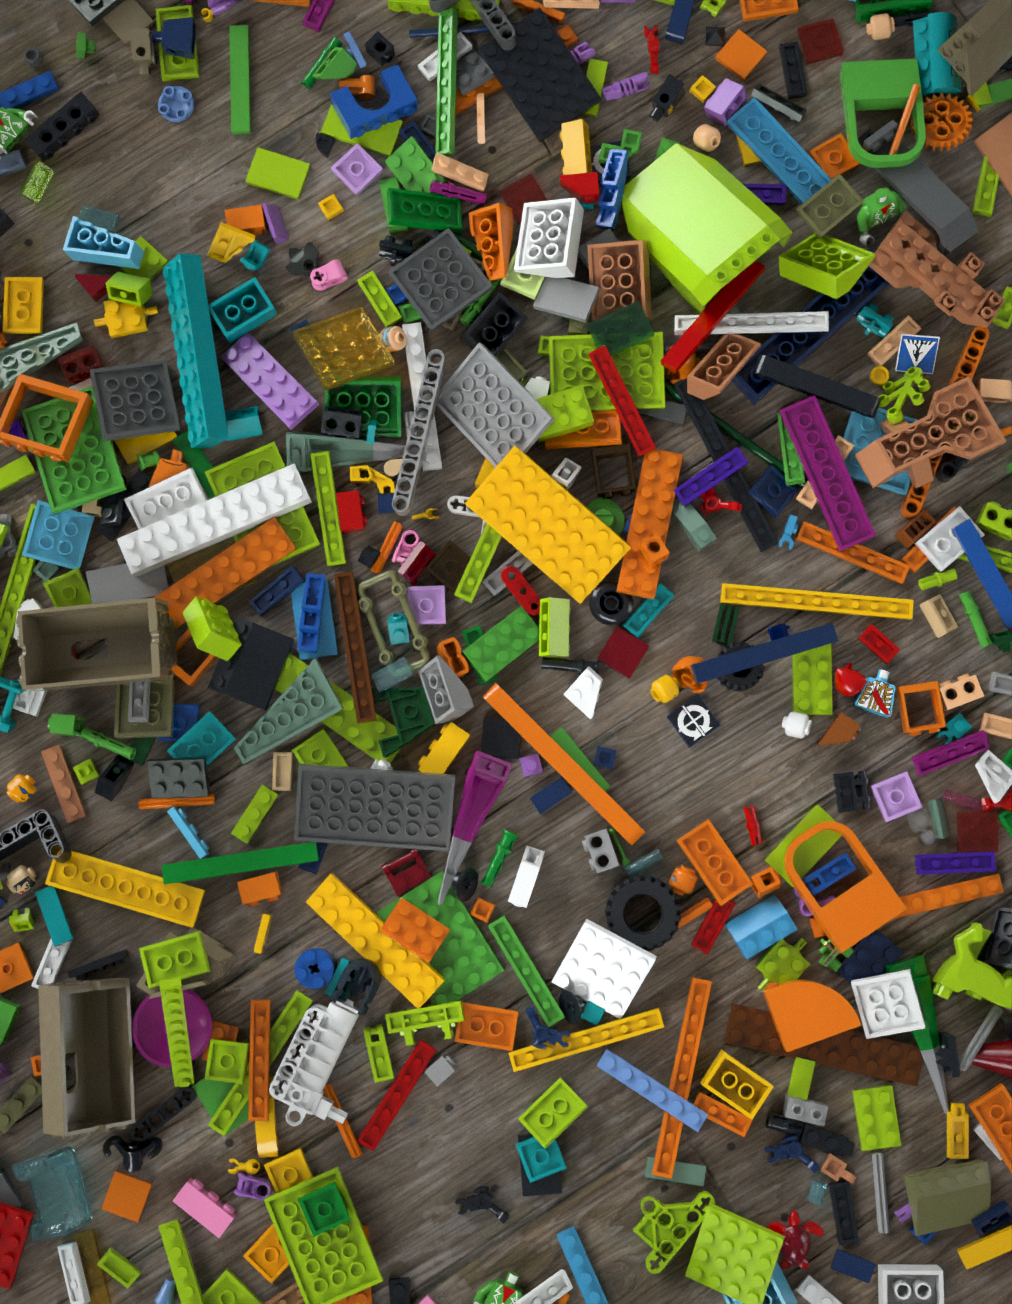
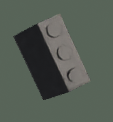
M499 292L489 301L460 338L472 349L478 343H482L496 357L528 317Z

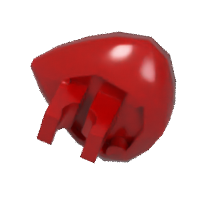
M851 662L846 664L844 668H837L835 673V688L839 694L846 697L858 694L867 683L864 675L859 673L858 670L854 671L851 669Z

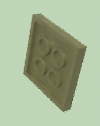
M174 679L151 681L149 722H128L130 683L117 684L114 737L116 739L173 737Z

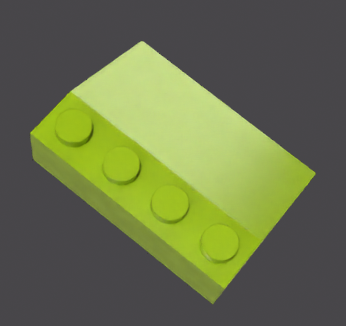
M814 233L779 255L780 276L838 299L851 290L875 258V253L828 235L819 239Z

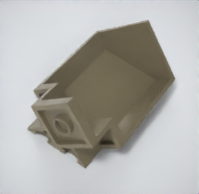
M989 0L965 25L937 49L967 83V90L971 97L1012 56V0Z
M190 927L187 934L201 931L211 972L181 980L182 991L206 985L231 973L230 970L238 956L224 948L225 944L197 927ZM169 932L164 941L178 936ZM144 972L136 986L150 994L149 999L161 996L160 986L148 988Z

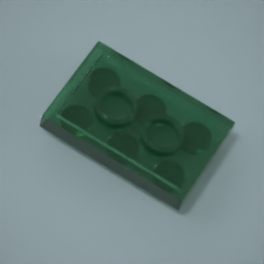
M639 301L586 325L596 348L605 345L610 356L655 336Z

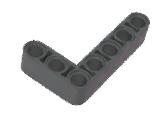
M461 0L428 1L430 9L435 13H440ZM469 0L500 47L504 50L513 49L516 45L515 30L495 0Z

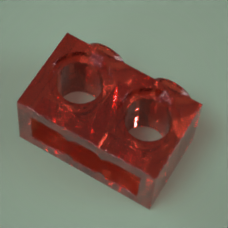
M94 345L58 358L63 375L70 384L80 383L84 378L89 377L90 369L104 368L98 350ZM95 359L92 366H87L89 360ZM77 366V370L74 373H70L71 367Z

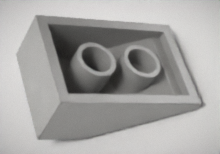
M436 656L418 671L435 724L453 722L474 707L467 687L441 656Z

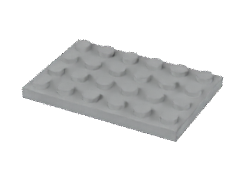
M482 343L476 345L442 387L436 404L495 468L515 445L526 454L555 420Z

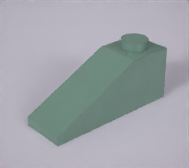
M679 498L674 500L672 514L696 550L700 552L714 543L717 539L695 508L690 503L684 506Z

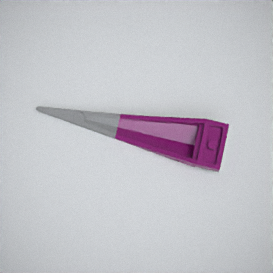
M481 751L475 752L471 767L467 772L439 894V905L443 903L453 878L472 841L505 785L512 765Z

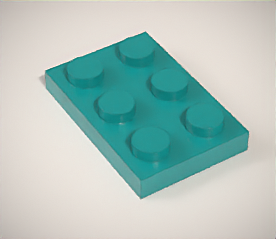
M209 711L178 739L167 752L173 758L206 757V764L209 765L236 740V737Z

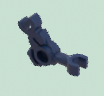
M533 1006L526 1008V1013L534 1027L533 1038L535 1041L532 1043V1046L538 1049H546L548 1046L543 1043L556 1045L557 1042L562 1047H569V1043L563 1042L562 1037H570V1032L563 1031L558 1033V1030L546 1028L543 1024L541 1025Z
M798 1135L785 1136L783 1141L789 1142L777 1144V1148L772 1146L764 1148L765 1152L772 1151L774 1153L773 1157L767 1159L769 1163L775 1162L778 1157L780 1160L799 1158L814 1173L819 1168L818 1164L804 1153L802 1145L798 1142Z

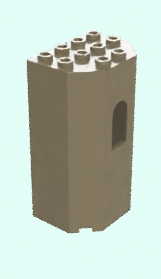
M146 598L18 611L16 625L19 628L17 643L22 648V655L18 659L22 674L20 676L22 690L40 692L173 679L174 672L171 669L177 664L175 622L173 617H170L169 613H167L169 611L168 602L158 598ZM107 639L108 658L77 660L72 654V648L77 642Z
M129 978L82 979L38 986L43 1134H50L52 1138L62 1137V1139L66 1140L75 1138L76 1134L89 1136L93 1134L92 1131L98 1130V1133L109 1132L110 1128L113 1127L115 1129L128 1128L127 1125L135 1123ZM75 1052L76 1086L72 1092L66 1093L65 1054Z

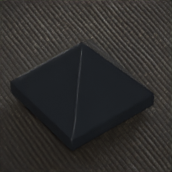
M706 27V46H724L725 27Z
M368 545L362 550L358 562L371 569L381 552Z

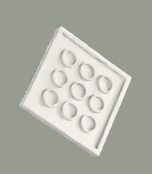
M586 919L557 970L552 983L571 991L574 995H579L586 1001L593 1002L604 1008L606 1012L621 1019L657 956Z

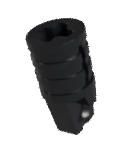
M769 1110L765 1127L783 1133L800 1135L803 1129V1121L787 1118L782 1113Z

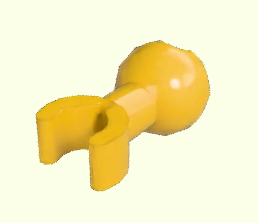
M233 1158L229 1159L231 1164L234 1163L238 1166L234 1169H228L230 1174L246 1171V1173L254 1175L260 1169V1163L256 1159H249L246 1163L238 1162Z

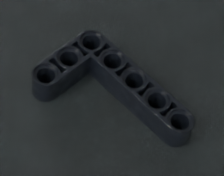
M38 810L0 833V861L41 838L49 857L59 863L68 862L72 853L56 817L46 810Z

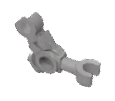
M8 514L0 515L1 524L8 526L0 549V559L6 553L7 556H14L18 549L10 529L12 516H8Z

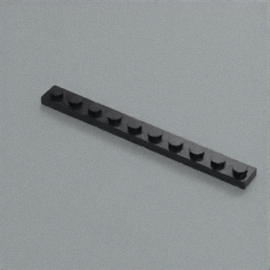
M687 378L674 383L673 385L713 462L717 461L729 453L730 450L703 399L687 393ZM739 469L723 481L733 501L742 504L740 514L761 553L777 545L778 542L758 503L748 493L750 488Z

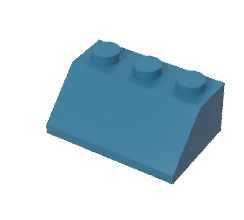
M775 894L725 923L727 930L745 959H749L798 930Z

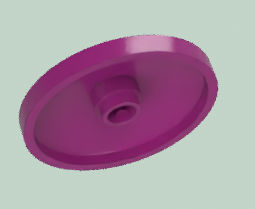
M187 989L183 990L191 1059L193 1061L206 1049L212 1035L213 1024L211 1013L206 1003L196 993ZM149 995L143 1000L135 1013L132 1024L133 1039L139 1052L148 1061L158 1066L172 1068L161 996L149 999L151 996Z

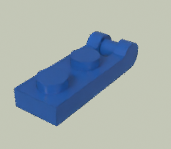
M844 853L808 875L802 881L812 896L857 868L848 854ZM815 878L820 884L817 887H815V885L812 882V880Z

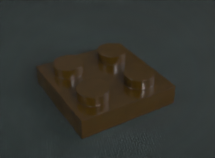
M449 540L425 567V570L454 594L471 557Z

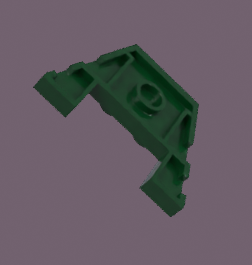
M372 688L374 704L386 700L389 701L398 735L379 740L383 758H387L435 725L424 688Z

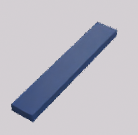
M967 519L952 528L1005 627L1011 628L1012 594L971 519Z

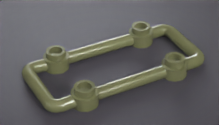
M393 570L385 571L361 582L357 587V593L360 598L358 602L359 610L365 612L381 651L379 661L387 666L390 675L396 678L401 677L430 662V654L427 649L429 647V639L421 634L406 596L408 593L407 585L400 582L397 573ZM388 578H391L393 582L392 594L395 597H399L414 634L413 646L415 649L420 650L423 659L396 670L394 665L395 653L388 650L372 611L375 606L374 601L368 598L364 589Z

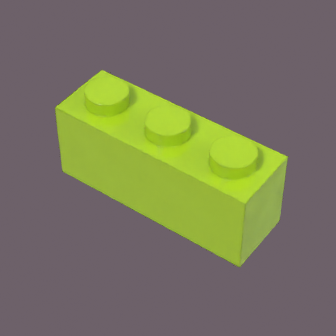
M552 597L540 599L539 657H569L570 599Z

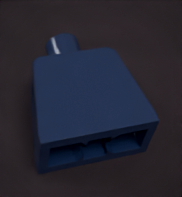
M188 17L163 21L162 31H152V42L161 43L166 54L194 59L197 27L194 18Z

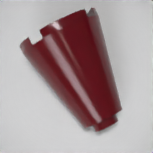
M1012 1040L983 1043L973 1059L972 1065L1012 1078Z

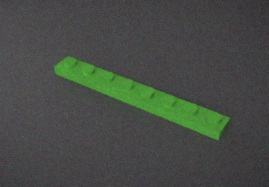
M454 8L439 13L436 153L438 152L445 156L453 155L455 150L458 10Z

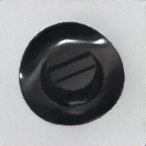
M604 582L598 585L590 597L589 606L593 617L605 625L622 623L630 616L633 610L632 595L616 592L617 582Z

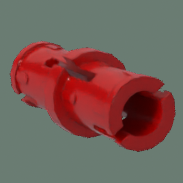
M755 805L750 806L751 815L749 808L744 807L743 810L747 821L745 826L749 830L751 846L757 845L755 837H757L758 844H763L759 827L761 823L758 822Z

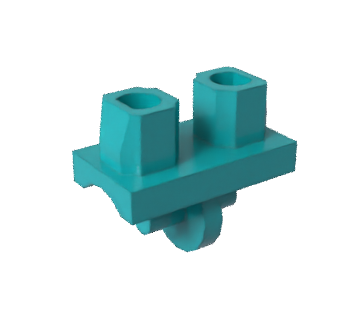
M873 303L864 306L856 318L862 326L867 328L864 334L868 335L871 331L884 338L893 326V317L889 314H884L883 317L877 314L878 307Z

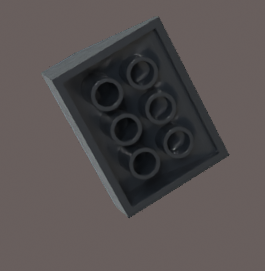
M236 617L233 626L238 633V638L242 645L228 661L219 658L208 688L266 711L295 639L243 618Z

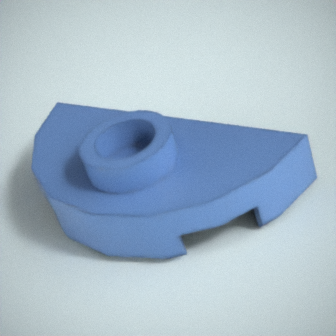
M351 32L343 34L349 48L346 50L347 53L355 60L360 69L365 67L367 63Z

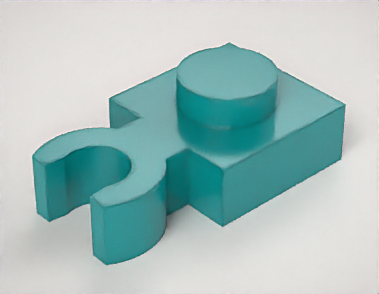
M957 713L946 723L945 728L947 730L937 733L936 738L944 735L946 741L942 745H945L952 741V737L956 740L961 738L972 726L961 713Z

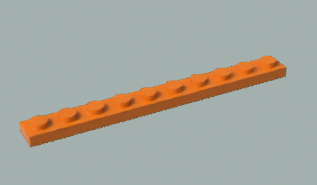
M995 873L900 896L899 898L907 909L893 919L1004 893L1000 875ZM814 917L809 918L813 937L826 936Z
M692 977L669 1085V1089L686 1100L689 1097L712 981ZM665 1110L651 1174L672 1179L683 1122Z

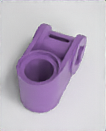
M246 1172L238 1173L239 1181L237 1189H234V1194L264 1200V1198L269 1197L273 1193L274 1188L270 1179L250 1175ZM260 1185L267 1187V1194H263L260 1191Z

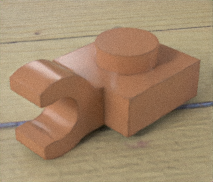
M831 1153L827 1155L819 1169L837 1182L840 1176L852 1184L857 1178L853 1173L845 1169L847 1166L846 1162Z

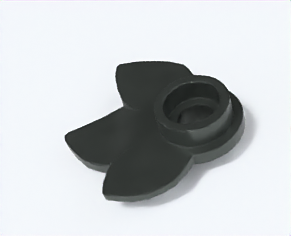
M308 242L304 250L290 248L289 257L291 263L285 267L287 271L292 275L304 274L310 277L311 272L319 268L317 262L319 253L315 245ZM312 265L313 269L307 270V267Z

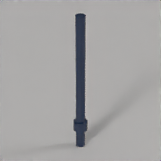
M486 25L457 27V34L459 32L462 34L489 33L490 30ZM438 28L409 30L410 38L438 36Z

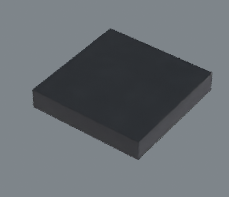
M484 717L481 752L493 757L519 759L521 735L505 719Z

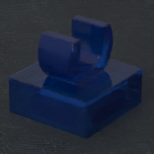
M782 623L768 628L771 641L789 636L787 629L790 626Z

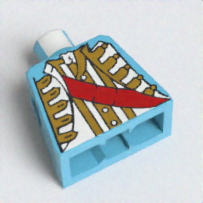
M879 669L876 679L872 677L866 678L867 683L857 694L852 706L885 718L891 717L895 686L887 683L890 672Z

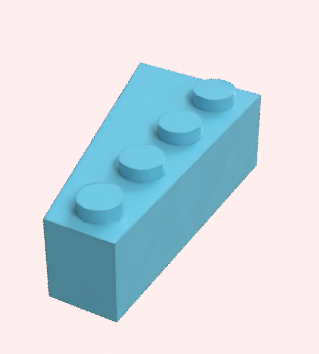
M75 216L72 218L63 251L74 261L135 269L140 268L144 251L135 241L116 233L108 232L104 228L96 227L92 223L84 222Z

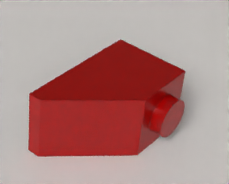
M597 172L560 175V186L579 202L591 204L599 201Z

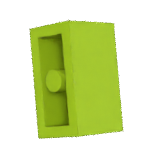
M116 272L106 282L108 297L111 300L142 306L153 295L149 278Z

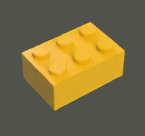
M722 1049L700 1081L702 1086L751 1120L774 1087L769 1081Z

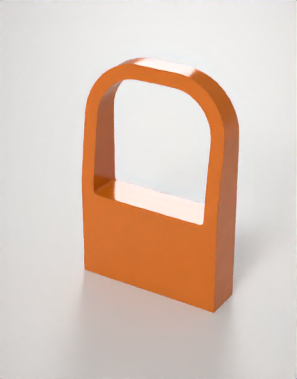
M827 821L813 826L794 839L785 852L784 869L788 879L839 954L907 909L853 831L841 823ZM830 830L841 834L846 839L869 876L825 906L820 907L795 871L793 856L800 844L821 831Z

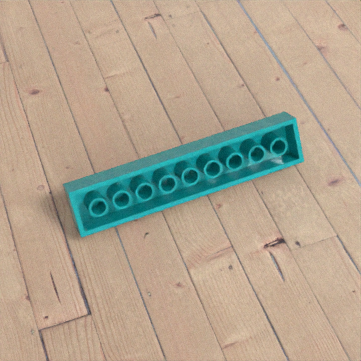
M180 253L164 266L163 276L166 280V295L169 300L168 310L172 319L171 329L174 332V348L177 352V367L180 372V386L183 391L182 402L185 405L186 411L185 421L188 424V440L191 448H213L228 439L229 436L201 255Z

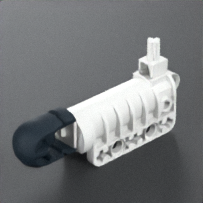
M355 959L345 967L336 985L337 990L333 991L330 997L332 1002H330L328 1007L318 1003L311 1006L305 1012L272 1080L269 1092L273 1098L290 1106L286 1113V1121L291 1126L301 1124L306 1114L315 1115L323 1120L329 1117L342 1124L348 1115L347 1112L332 1106L334 1101L323 1096V1089L358 1016L366 1015L369 1009L368 1004L372 1003L381 982L380 971L377 965L368 959ZM354 976L356 977L354 983L350 982L349 985L351 987L350 993L356 996L365 991L363 988L365 982L369 983L366 986V991L368 992L365 998L361 1000L360 1008L354 1006V1001L348 998L346 1001L339 999L345 992L347 982L352 980ZM314 1011H317V1019L311 1022L310 1019L312 1020L315 1015ZM304 1028L310 1031L311 1036L304 1034ZM303 1043L304 1046L302 1045L299 1050L300 1054L296 1058L292 1057L293 1055L295 1056L297 1053V1046ZM286 1065H290L293 1068V1072H289ZM282 1080H287L283 1083L282 1088L280 1089L279 1083L282 1082ZM292 1111L300 1113L301 1118L299 1121L294 1122L290 1119Z

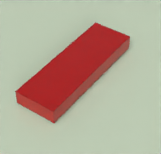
M715 899L712 908L708 911L690 945L708 955L736 903L729 900L720 906Z

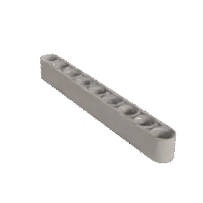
M439 349L431 350L427 356L397 479L392 507L399 516L408 515L412 508L442 384L446 359L444 353ZM435 357L442 358L439 363L432 362ZM429 376H437L435 381H428ZM427 393L433 394L429 400L423 398ZM422 411L428 412V416L425 418L419 417V414ZM422 429L424 433L421 436H416L415 431ZM418 447L420 450L417 454H411V449ZM408 466H415V470L413 472H406V468ZM404 484L411 485L408 491L401 490ZM400 502H405L406 507L404 509H397V505Z

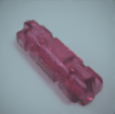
M945 790L943 793V799L946 801H952L974 810H979L981 807V800L972 799V797L954 793L951 790Z

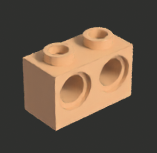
M967 673L957 677V682L951 683V680L939 684L941 687L939 690L943 711L984 697L976 675L969 676ZM965 683L971 685L972 690L970 693L965 691ZM947 690L953 692L954 697L952 700L947 698Z

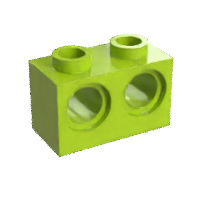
M993 501L984 504L975 524L980 529L1007 541L1012 540V527L1008 528L1005 525V520H1009L1012 523V510L1003 509L999 503ZM987 512L993 513L994 520H990L987 517Z

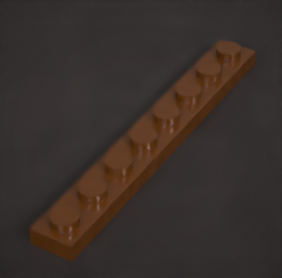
M350 571L334 574L357 724L377 721L354 573Z

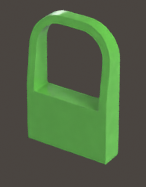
M917 59L842 62L840 70L841 92L847 144L853 158L859 163L872 168L902 167L914 162L921 154L926 138ZM913 84L919 85L920 90L912 109L916 140L915 147L907 153L894 155H874L865 151L857 139L855 111L905 109Z

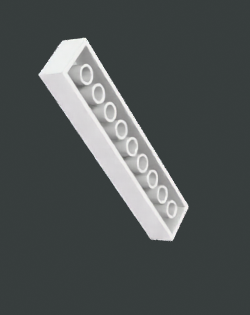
M294 463L120 537L117 541L131 574L138 577L265 523L273 517H279L312 503Z

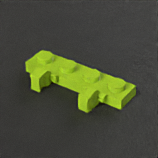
M462 1000L389 1012L385 1014L388 1034L400 1032L401 1036H405L406 1046L416 1044L414 1034L420 1028L442 1027V1031L445 1032L444 1039L452 1038L454 1036L453 1027L456 1026V1022L464 1021L465 1015Z

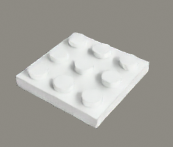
M910 969L851 981L866 1039L919 1030L926 1027Z

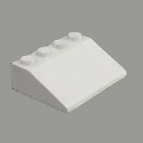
M576 198L524 203L514 266L515 272L552 278L575 277L584 213L583 207Z

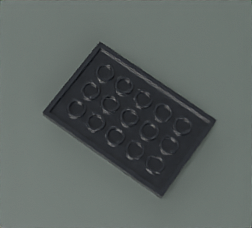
M539 7L513 25L516 35V45L513 49H502L494 38L480 47L478 52L494 72V76L539 143L559 131L562 128V123L575 120L602 102V98Z

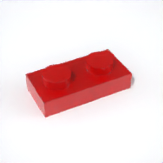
M872 624L857 638L885 664H888L900 650Z

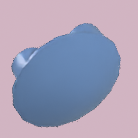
M166 86L159 98L158 110L165 119L171 122L186 120L194 110L193 95L182 86Z

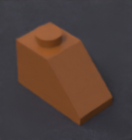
M840 712L816 745L820 747L845 743L850 740L854 741L860 733L858 729L861 725Z

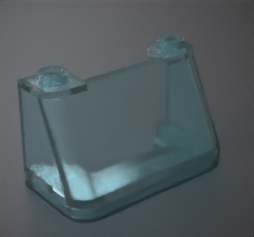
M72 1147L59 1148L12 1164L17 1180L29 1181L39 1218L32 1221L30 1226L33 1242L68 1235L91 1222L93 1216L77 1156Z

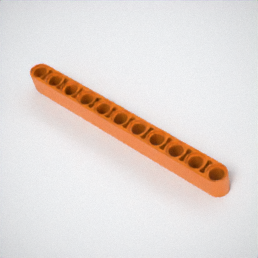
M977 326L968 335L949 385L968 376L972 381L990 333L986 327ZM975 333H979L982 336V340L977 339ZM968 350L974 351L975 357L970 356ZM961 367L967 368L969 374L963 373ZM942 455L935 457V460H929L933 477ZM912 481L910 482L908 492L900 507V513L904 518H913L920 512L932 482L919 487L921 495L914 493L913 489L915 486ZM908 504L914 507L913 513L907 510Z
M495 683L482 696L627 842L633 845L645 833L498 684Z

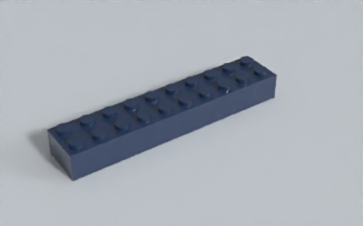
M868 266L851 290L840 298L835 299L820 293L800 312L829 311V331L775 333L761 345L731 381L753 405L757 404L778 385L753 374L759 355H766L798 367L858 314L864 306H867L886 289L890 283Z

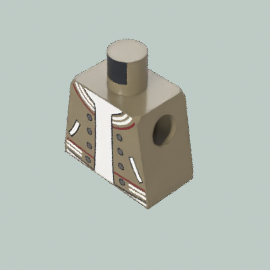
M148 28L129 29L133 62L139 68L140 76H151V67L156 66L155 43L152 42V33Z

